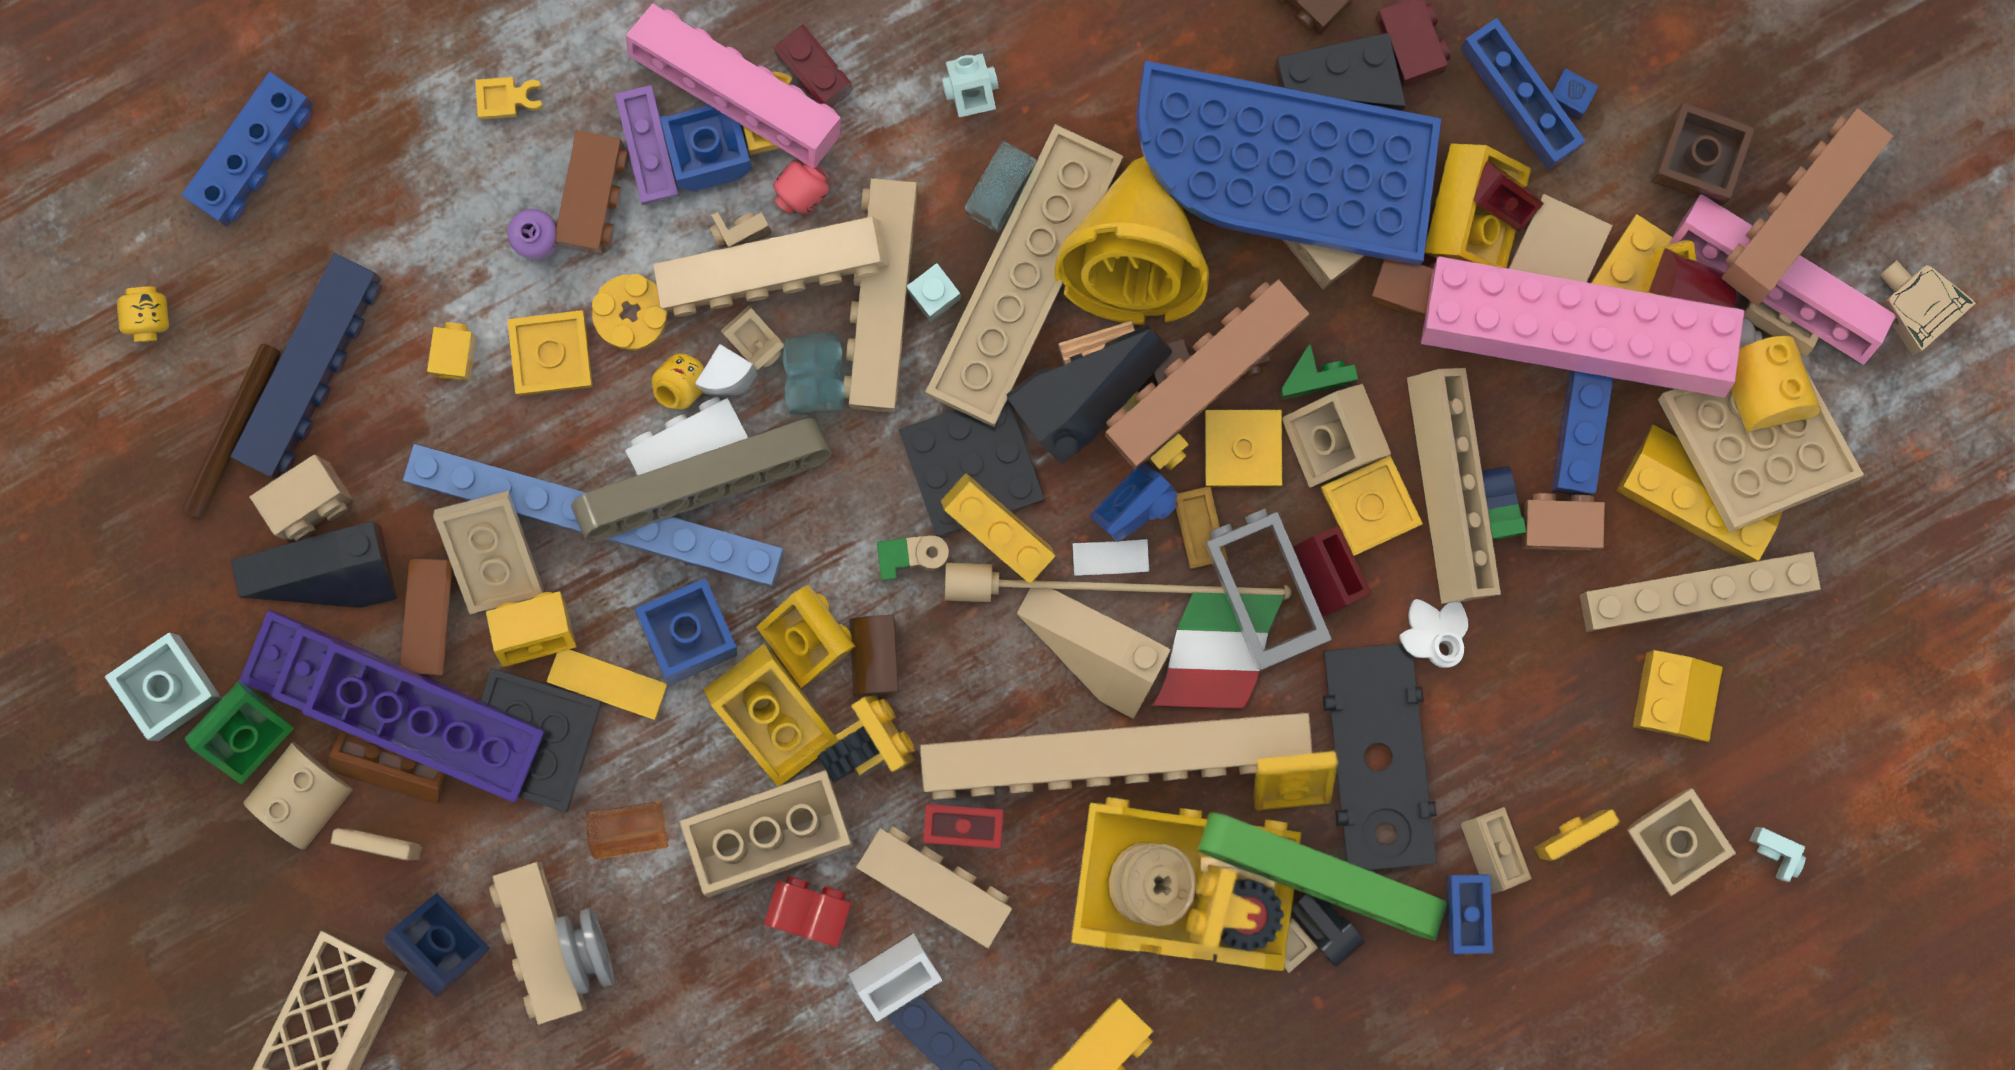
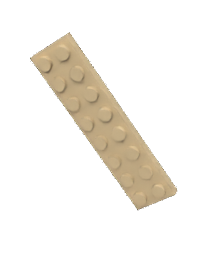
M1056 124L1054 125L926 389V396L995 427L1008 400L1006 394L1013 389L1063 285V282L1061 280L1056 281L1054 276L1057 252L1065 239L1109 189L1123 160V155Z

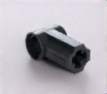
M1305 893L1292 905V912L1313 935L1315 944L1335 967L1340 965L1365 943L1364 939L1344 916L1340 917L1329 902Z

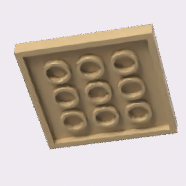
M1811 378V384L1821 407V411L1816 417L1746 432L1731 389L1726 397L1673 389L1663 393L1658 399L1729 533L1854 483L1864 475Z

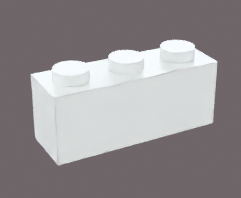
M719 397L712 398L699 406L701 412L689 418L685 414L679 415L664 424L666 429L653 436L651 431L631 440L632 447L625 451L637 474L641 475L749 438L729 399L726 398L721 401Z

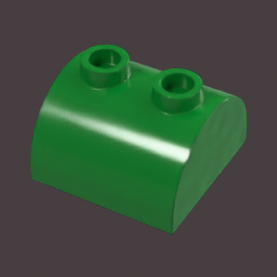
M238 681L185 737V740L192 750L242 785L288 736L294 727L260 694L242 681Z

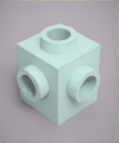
M983 54L974 56L964 55L956 60L946 62L949 77L942 78L947 100L954 99L959 117L996 109L992 90L999 89L994 66L987 68Z

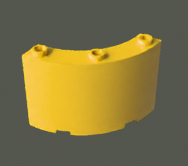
M1106 797L1105 805L1090 803L1071 943L1211 961L1214 960V954H1217V962L1284 971L1294 889L1278 883L1277 897L1280 898L1282 903L1280 909L1284 911V918L1280 920V924L1283 925L1281 931L1277 930L1275 934L1277 938L1272 943H1266L1267 947L1257 948L1254 951L1238 950L1223 943L1222 939L1219 940L1217 949L1189 940L1191 932L1186 931L1190 911L1196 909L1198 895L1196 891L1190 908L1182 918L1173 924L1153 926L1129 921L1116 910L1109 891V877L1112 865L1121 852L1134 844L1141 843L1165 844L1178 848L1189 858L1195 871L1197 887L1200 876L1201 857L1212 858L1198 851L1207 819H1201L1202 811L1180 808L1179 815L1132 809L1129 808V800ZM1265 820L1264 827L1254 826L1300 844L1301 832L1287 830L1288 823Z

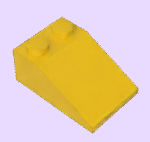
M765 643L704 688L712 708L777 787L783 785L812 763L821 752L838 742L833 731Z

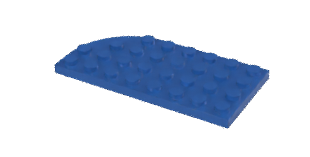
M1150 61L1144 62L1136 112L1139 143L1144 158L1158 183L1187 211L1204 221L1235 231L1418 266L1424 261L1441 118Z

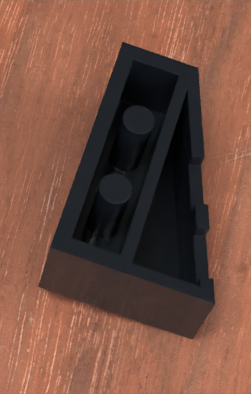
M1389 33L1277 57L1274 68L1279 87L1404 111L1406 107Z

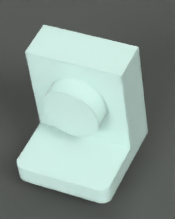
M1755 827L1749 841L1759 845L1756 852L1776 861L1779 860L1780 856L1784 857L1775 878L1785 882H1790L1792 876L1797 878L1805 864L1806 857L1802 856L1805 847L1765 828Z

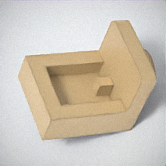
M749 305L721 330L748 362L753 364L756 370L762 366L766 368L772 365L780 357V350L784 347L783 342Z

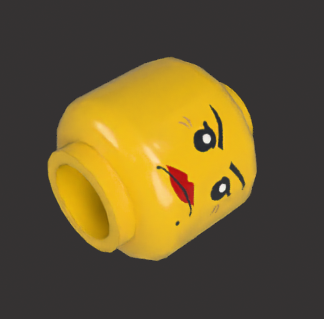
M677 353L670 356L652 376V388L657 401L667 408L676 410L689 408L703 394V391L695 384L704 370L702 363L687 354Z

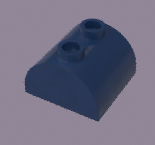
M438 893L394 926L382 940L394 956L436 998L462 978L490 949Z

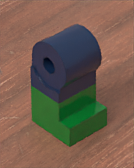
M1504 466L1483 470L1482 476L1492 540L1525 534L1527 532L1524 518L1521 517L1510 467Z

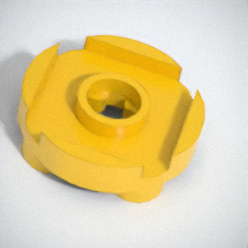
M624 274L610 279L599 289L597 295L592 300L594 326L599 335L614 347L629 351L642 350L658 341L665 330L668 311L661 309L657 285L640 274ZM627 303L631 306L637 304L640 306L641 310L636 313L638 319L635 322H631L629 318L622 320L620 314L624 312L623 306Z

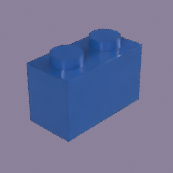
M1446 875L1448 953H1493L1490 875Z

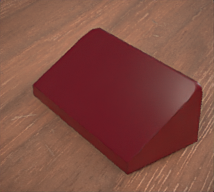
M1490 161L1486 162L1473 201L1520 232L1544 203L1525 185Z

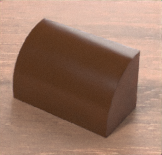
M894 614L849 619L852 642L855 645V648L851 651L853 696L899 693Z

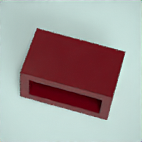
M1664 249L1649 292L1660 296L1734 308L1736 302V289L1721 278L1724 274L1723 272L1669 249Z
M1339 525L1293 546L1322 618L1372 594Z

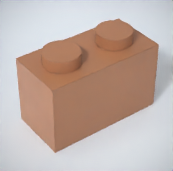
M1533 494V500H1527L1522 503V517L1524 518L1527 532L1522 535L1521 549L1599 551L1603 549L1605 502H1594L1593 495H1571V501H1556V494Z

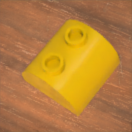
M1770 337L1739 349L1735 383L1731 388V392L1746 432L1814 418L1820 413L1821 407L1793 337Z
M806 585L791 594L756 627L800 688H803L825 673L855 648L848 628L836 621L829 611V604L826 598L816 593L811 585Z

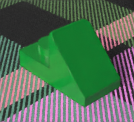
M1309 344L1279 392L1280 400L1355 384L1358 380L1355 364L1345 366L1344 361L1332 362L1322 365L1323 372L1317 373L1311 344Z

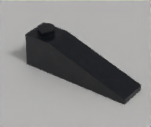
M1147 325L1106 342L1104 348L1084 357L1082 353L1070 357V363L1053 370H1049V367L1038 370L1006 395L1036 440L1062 464L1099 434L1107 425L1106 422L1127 403L1172 353V349Z
M375 522L331 531L231 560L240 598L363 608L397 600L381 525Z

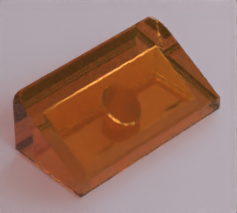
M662 801L586 813L588 846L594 859L668 847Z

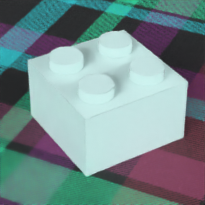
M167 633L105 676L146 739L151 741H160L222 698L181 636L173 633Z

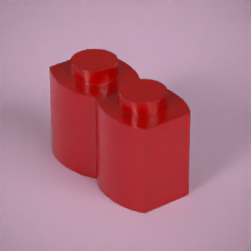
M788 875L785 882L777 880L764 925L838 947L851 906V902L844 901L846 893L824 887L822 894L807 889L808 881Z

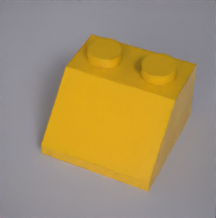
M1653 650L1646 652L1633 728L1709 742L1723 667L1692 657Z

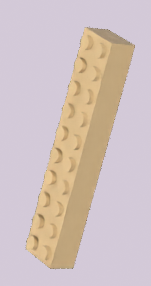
M1309 713L929 744L920 745L924 792L932 793L933 800L956 798L957 790L971 789V796L976 797L995 795L994 787L1005 786L1010 787V794L1033 792V784L1048 783V790L1071 789V781L1086 780L1087 787L1111 785L1110 778L1124 777L1125 784L1148 782L1150 774L1163 773V781L1188 778L1187 771L1201 770V778L1227 775L1226 768L1239 767L1240 774L1256 773L1257 759L1312 754Z

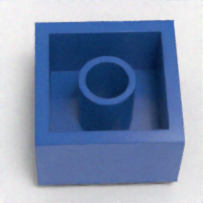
M706 578L635 608L637 620L667 686L737 656L736 644Z

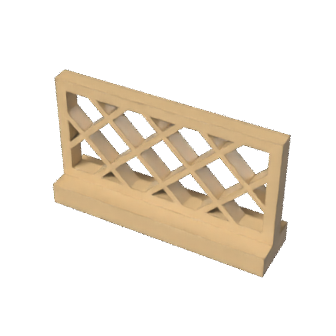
M320 931L252 1070H270L266 1066L273 1052L284 1048L290 1065L289 1070H305L316 1065L318 1070H360L407 971L395 965H390L325 931ZM329 943L338 948L342 964L324 970L321 954L326 944ZM348 954L356 957V959L349 961ZM363 962L376 967L370 982L357 987L351 967ZM315 967H316L317 973H315V974L312 975V973H313V971H314V969H315ZM344 969L350 990L332 996L327 975ZM319 979L325 999L307 1005L303 991L308 982ZM365 990V992H364L362 998H360L359 992H362V991ZM352 995L356 1010L352 1018L340 1022L334 1001ZM299 1002L300 1008L295 1009L297 1003ZM327 1004L333 1025L315 1031L309 1010ZM302 1013L308 1034L290 1040L286 1025L290 1017ZM347 1026L345 1032L343 1033L342 1027ZM335 1030L339 1045L335 1053L323 1057L317 1036ZM280 1037H281L283 1043L278 1044V1041H279V1039H280ZM310 1039L316 1060L298 1066L292 1045ZM330 1061L326 1069L325 1062Z

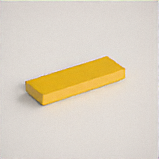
M570 649L556 654L547 682L653 720L657 719L668 688L666 683Z

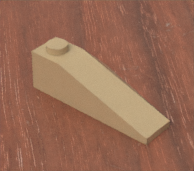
M1030 588L1017 612V615L1100 702L1132 719L1136 716L1171 649L1054 589Z

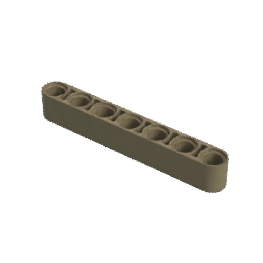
M806 418L585 493L572 502L571 508L585 540L589 543H595L817 467L826 462L832 453L816 419Z

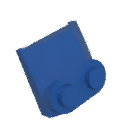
M707 105L665 117L664 115L660 117L679 188L689 191L706 189L738 180L752 169L740 123L712 106Z
M1143 463L1136 470L1133 469L1089 516L1119 542L1136 531L1148 520H1154L1158 517L1164 519L1169 516L1177 506L1175 502L1177 492L1158 472Z

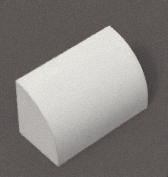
M719 344L695 384L703 391V394L709 397L730 398L745 391L752 384L758 373L752 363Z
M914 933L849 974L857 993L876 1022L942 981L935 966Z

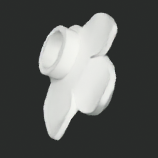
M1413 600L1408 613L1409 624L1412 629L1403 632L1399 636L1403 647L1416 658H1429L1433 664L1441 668H1450L1458 664L1464 655L1462 638L1468 630V618L1460 602L1447 603L1439 612L1436 608L1422 600ZM1440 643L1448 647L1449 653L1447 656L1440 652Z

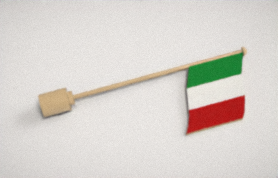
M946 562L945 601L991 602V594L998 595L999 587L1192 593L1176 630L1165 680L1151 706L1243 709L1258 680L1260 670L1255 666L1222 587L1033 581L1029 584L1026 580L999 579V572H992V564ZM1284 585V589L1237 587L1263 650L1265 649L1268 632L1283 598L1287 600L1292 595V590L1287 585Z

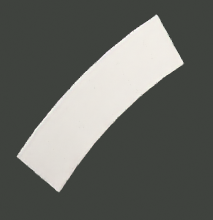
M1148 540L1073 543L1074 576L1149 572Z

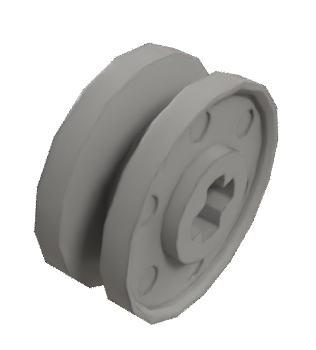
M592 908L580 911L581 929L578 930L575 929L568 915L556 918L562 954L572 983L579 995L590 992L589 974L594 972L603 988L615 984L612 963L605 938Z

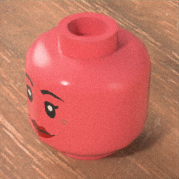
M795 159L791 161L773 183V188L778 195L775 199L776 204L789 215H792L795 211L803 215H809L828 194L829 186L826 181L829 179V176L818 165L814 169L801 160Z

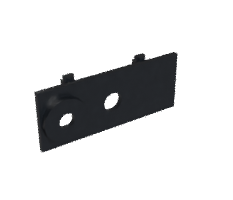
M1402 644L1324 651L1328 695L1322 696L1324 711H1330L1341 805V810L1335 811L1336 826L1343 825L1347 863L1365 870L1437 864L1431 818L1437 816L1435 801H1429L1418 703L1424 702L1422 686H1416L1413 655L1407 652ZM1372 744H1383L1390 750L1392 760L1387 769L1374 771L1366 765L1364 753ZM1388 823L1395 828L1397 833L1396 839L1391 845H1382L1375 839V829L1378 825Z

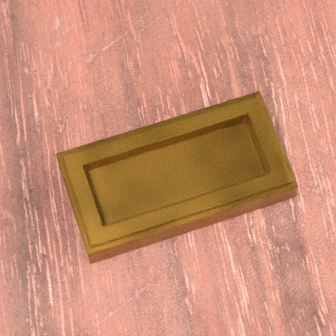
M1211 487L1178 493L1175 499L1177 503L1175 509L1189 568L1191 570L1212 565L1204 542L1212 539L1209 532L1220 528ZM1223 545L1220 547V550L1223 554L1225 561H1227L1228 559L1225 547Z

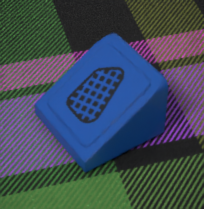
M1565 68L1552 91V95L1566 113L1580 120L1587 110L1598 86Z

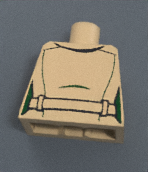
M1896 260L1879 274L1894 291L1880 305L1896 314L1892 326L1912 356L1923 351L1976 304L1968 295L1929 265H1925L1911 276Z

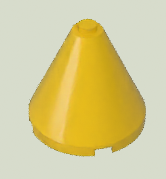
M1144 157L1130 163L1065 239L1057 252L1054 269L1055 280L1063 282L1065 285L1064 295L1072 303L1098 317L1120 323L1132 321L1136 325H1145L1146 316L1165 315V322L1167 323L1191 314L1203 303L1209 281L1208 266L1183 207L1158 183Z

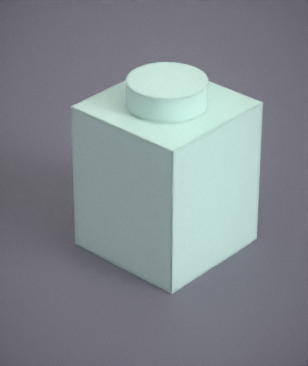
M937 263L907 285L908 294L930 322H933L961 300L960 292Z

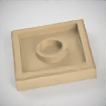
M336 828V830H333L331 844L404 860H419L422 851L421 844L353 829Z

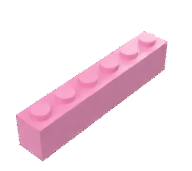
M652 3L626 35L627 55L814 169L840 137L841 117L838 116L833 108L810 99L799 87L787 85L775 78L773 73L767 68L756 66L747 61L736 49L724 47L712 40L706 31L700 28L694 29L681 21L679 16L671 10H663Z
M1700 194L1682 219L1669 244L1682 240L1693 241L1697 262L1725 273L1730 266L1724 261L1739 243L1746 247L1751 241L1745 235L1752 225ZM1801 255L1798 256L1772 291L1762 301L1863 365L1883 343L1896 316L1893 312Z

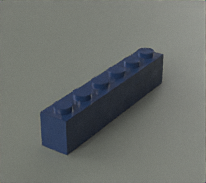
M336 253L333 254L232 452L231 458L274 479L279 478L282 474L292 469L296 460V455L293 452L299 440L305 441L313 427V421L310 419L316 407H322L326 402L331 389L327 385L333 373H339L342 370L348 356L345 350L351 338L355 340L361 333L365 323V319L362 316L368 304L373 306L381 293L382 285L379 282L382 278L379 275Z

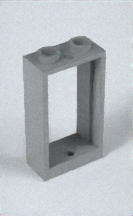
M1266 508L1244 517L1247 524L1233 530L1231 524H1227L1209 532L1212 539L1204 542V546L1255 666L1259 670L1332 640L1278 512L1268 515ZM1270 526L1314 629L1263 650L1220 547Z

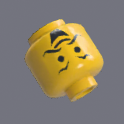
M156 287L125 289L126 295L119 297L117 300L120 331L125 335H133L134 342L157 341V333L164 332L169 328L166 296L162 293H157Z

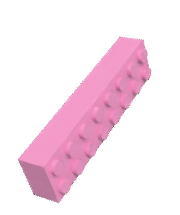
M1437 257L1431 277L1421 344L1726 397L1735 383L1744 310Z

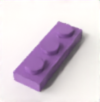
M652 85L616 93L618 110L642 205L679 197Z

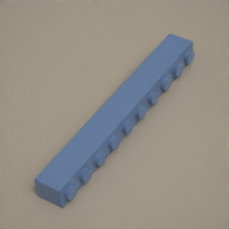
M413 445L403 481L409 485L464 501H471L509 491L518 516L583 534L572 511L571 504L576 498L585 494V492L420 445ZM669 517L605 539V541L771 588L776 586L785 555L783 548L674 517Z

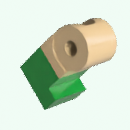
M931 535L877 542L881 582L896 581V570L917 567L927 571L941 569L948 560L949 549L947 543L942 538Z

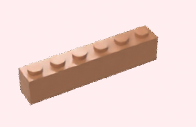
M1859 108L1848 119L1842 115L1827 132L1833 137L1830 142L1826 144L1821 140L1807 157L1812 162L1811 166L1807 170L1802 166L1799 167L1787 182V185L1792 188L1787 196L1781 191L1766 209L1771 213V216L1767 221L1759 218L1745 235L1751 240L1747 246L1743 247L1739 243L1724 261L1730 267L1721 278L1756 306L1772 291L1894 136Z
M1279 279L1272 286L1267 281L1250 295L1254 302L1243 311L1239 307L1231 311L1221 321L1225 326L1214 337L1210 332L1205 334L1192 347L1196 353L1185 362L1181 357L1178 358L1163 372L1167 378L1157 387L1153 383L1147 385L1136 395L1135 399L1139 402L1129 412H1126L1124 408L1120 409L1106 422L1110 428L1106 431L1105 437L1135 470L1308 318L1310 313Z

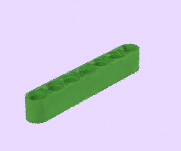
M1209 813L1198 847L1200 853L1429 940H1437L1448 905L1446 901L1218 813Z

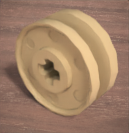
M1134 844L1121 852L1112 865L1109 877L1110 898L1116 910L1129 921L1153 926L1173 924L1185 915L1193 903L1196 891L1195 871L1189 858L1178 848L1165 844Z

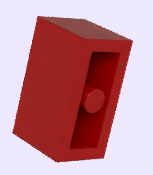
M926 804L923 843L1001 849L1003 810Z

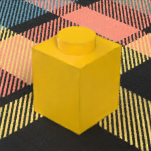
M445 322L444 328H433L427 372L431 376L471 382L477 337L472 332L467 331V325Z

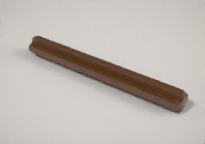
M263 343L259 346L182 507L184 514L198 520L203 518L231 459L230 456L280 357L278 349Z

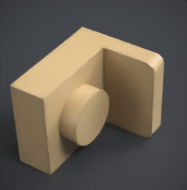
M718 211L711 214L715 225L709 227L719 247L727 244L729 248L752 243L772 233L762 212L755 216L751 212L739 217L733 222L734 227L729 230L726 228Z

